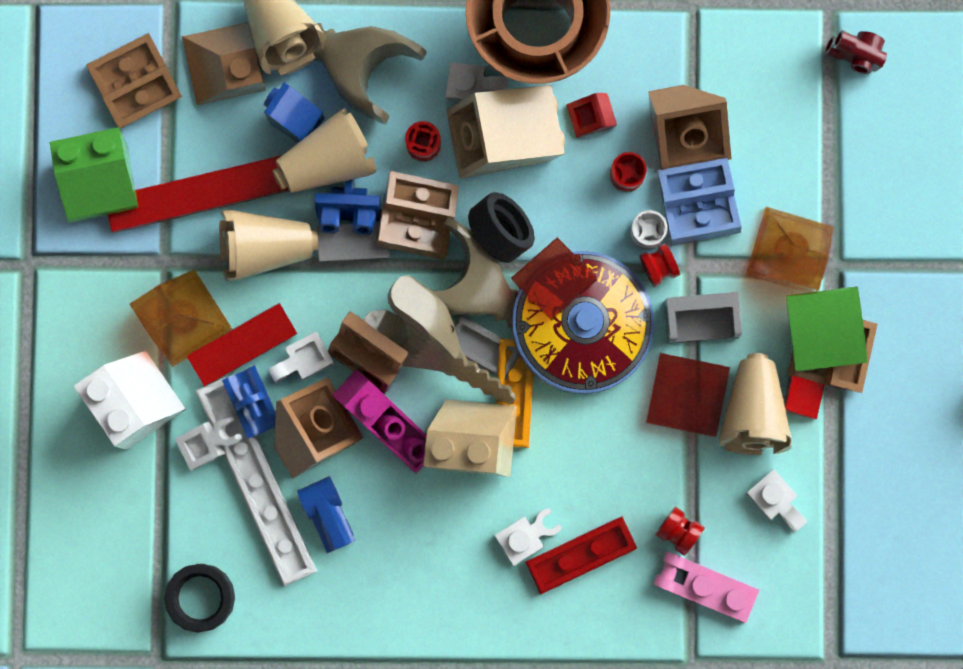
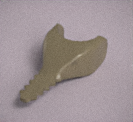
M317 23L326 36L323 50L319 45L313 52L316 57L314 59L315 62L323 63L338 94L352 108L379 123L386 124L390 116L371 102L368 97V80L371 72L386 58L403 55L423 60L427 54L426 50L418 43L393 30L368 26L336 33L334 29L324 31L322 24Z
M447 217L442 225L461 242L465 255L464 269L459 279L452 286L442 291L432 292L445 304L451 316L488 315L493 316L495 321L506 319L508 328H511V315L518 293L517 290L510 289L498 260L490 256L480 246L472 231L456 220Z
M408 275L399 277L389 289L387 295L388 303L396 314L386 309L375 310L368 313L363 319L409 352L403 367L443 372L448 376H455L459 381L468 382L472 388H480L485 395H492L497 402L514 403L517 396L512 392L511 386L502 385L499 378L490 377L487 370L479 369L477 362L466 359L465 354L460 348L448 308L434 292L414 277Z

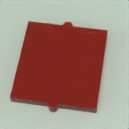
M558 237L511 277V280L528 296V302L530 304L535 303L551 321L598 280L597 276L581 261L580 254H574Z

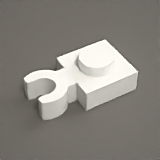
M233 417L217 421L213 428L210 422L204 423L175 438L190 471L224 455L225 452L221 445L229 446L242 439L241 434L229 437L225 432L226 425L234 421Z
M550 508L539 512L535 522L531 525L524 516L494 535L513 566L544 547L539 537L542 535L552 536L561 530L560 524L552 529H547L543 526V518L552 512Z

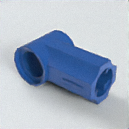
M330 476L297 490L302 506L309 520H313L327 553L356 541L341 509L343 504Z

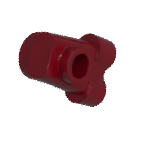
M841 30L837 37L832 36L825 48V54L838 60L842 59L850 62L851 69L861 74H870L871 71L876 72L881 69L887 58V53L882 51L885 40L881 36L868 31L858 32L857 36Z

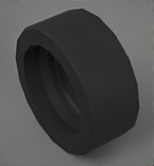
M493 192L470 209L468 221L473 236L480 246L498 261L510 263L533 246L535 236L530 220L522 208L508 196Z
M201 563L185 566L176 572L167 584L164 600L166 611L175 624L184 630L199 633L213 630L227 620L233 611L235 593L233 584L226 573L215 566ZM202 576L216 583L220 589L221 602L215 614L199 620L191 618L184 613L180 607L179 593L186 581L193 577Z

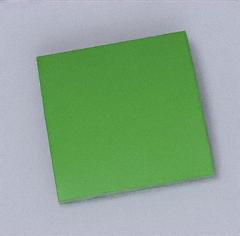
M858 286L786 295L795 371L868 363Z

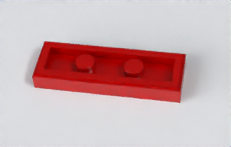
M279 302L188 354L187 358L205 387L293 337L297 332Z
M623 516L542 553L525 563L541 595L638 548Z

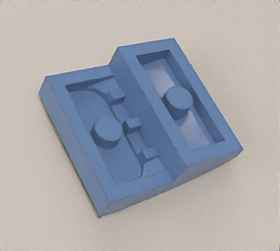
M727 158L658 170L659 185L671 245L741 233L742 226L734 197L735 188Z

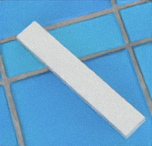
M223 379L197 390L196 393L212 428L217 421L233 417L234 421L226 425L225 432L229 437L238 434L242 435V439L239 442L229 446H221L283 586H286L317 572V569L257 436L251 439L247 438L222 382Z

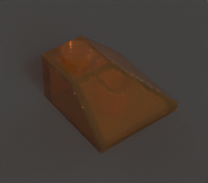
M765 207L745 275L805 293L819 291L830 254L834 227Z
M195 269L159 284L129 304L149 336L172 367L187 359L188 354L233 329Z

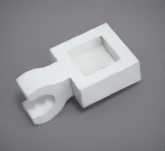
M450 62L445 97L449 100L462 101L476 92L506 90L509 85L508 78L499 76L485 77V66Z
M316 331L286 347L285 350L290 358L272 366L268 370L275 384L295 372L299 373L303 381L334 364Z
M774 469L746 493L769 520L779 514L794 532L807 523V520L790 504L797 497V494Z

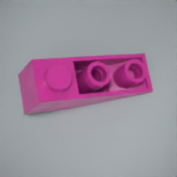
M356 369L332 396L412 471L417 473L424 466L427 435Z

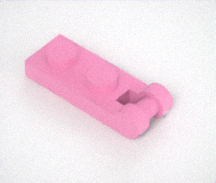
M666 551L662 560L665 562L661 575H656L653 585L747 623L759 589ZM679 568L688 572L683 585L674 582Z

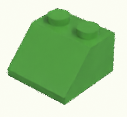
M120 127L49 142L54 175L69 223L138 208L128 145Z

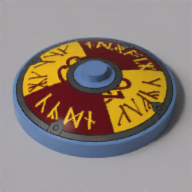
M575 251L547 260L527 277L520 287L513 304L511 331L521 360L539 380L563 392L592 394L608 390L620 384L638 369L645 359L652 342L654 314L646 289L628 267L604 254Z

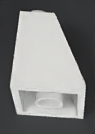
M147 351L105 364L74 385V388L115 447L126 450L186 410Z

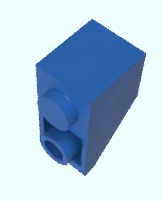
M285 82L280 89L274 87L263 104L267 107L264 113L270 125L298 143L318 128L325 119L320 109Z

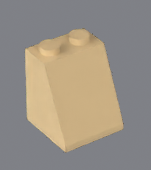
M545 85L476 92L447 109L459 178L546 163L564 155L565 137L559 127L557 116L558 102L553 95L552 86Z
M446 399L427 429L424 467L440 471L510 477L517 406Z

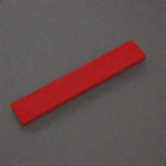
M282 155L136 190L138 208L108 214L111 232L117 233L289 192L287 187L282 190L280 189L272 170L277 168L275 161Z

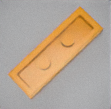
M500 339L497 378L500 379L502 385L511 386L512 392L517 397L513 404L497 401L496 404L517 406L513 447L529 448L533 374L519 356L505 380V365L513 353L506 349V347H515L513 339Z

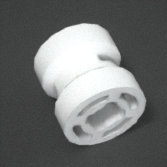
M652 210L643 211L638 214L630 228V236L633 243L637 247L646 250L659 246L667 234L668 226L662 214Z

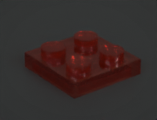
M660 353L645 423L714 438L717 437L730 367Z

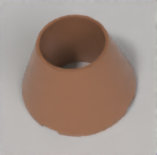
M466 0L465 16L468 33L481 58L503 76L529 84H547L561 81L582 70L592 61L602 47L610 23V0H554L566 11L571 27L559 41L548 46L533 47L517 41L504 25L503 17L506 11L517 0Z

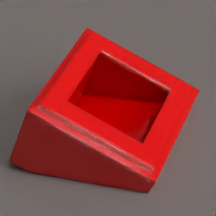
M593 93L566 104L576 138L617 126L607 93Z
M790 376L784 398L786 412L817 419L825 385L798 376Z

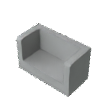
M738 292L669 297L664 301L668 343L739 338L742 335Z

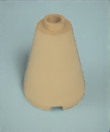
M243 0L258 62L266 74L271 75L270 70H278L280 75H287L298 71L316 58L313 52L319 45L323 50L326 36L322 29L294 0Z
M344 108L275 161L277 168L272 170L281 190L287 187L290 193L370 176L376 173V166L373 156L368 159L365 158L364 154L367 153L366 147H368V144L351 113L347 114V109Z
M235 210L221 211V215L225 220H220L219 222L221 260H228L229 269H223L225 281H236L311 258L312 251L318 250L317 231L311 230L309 223Z
M748 354L747 359L741 360L739 363L719 437L720 447L725 445V450L729 452L762 455V449L773 448V454H780L792 448V438L776 364L774 361L769 360L766 354Z

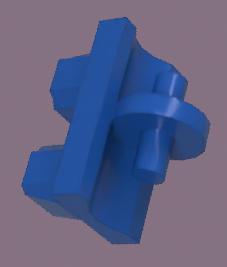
M354 179L345 181V187H332L331 194L315 193V210L322 233L335 234L339 232L341 219L353 220V233L372 235L375 223L380 219L379 196L367 195V188H354Z
M255 365L222 380L248 439L275 428L276 411Z

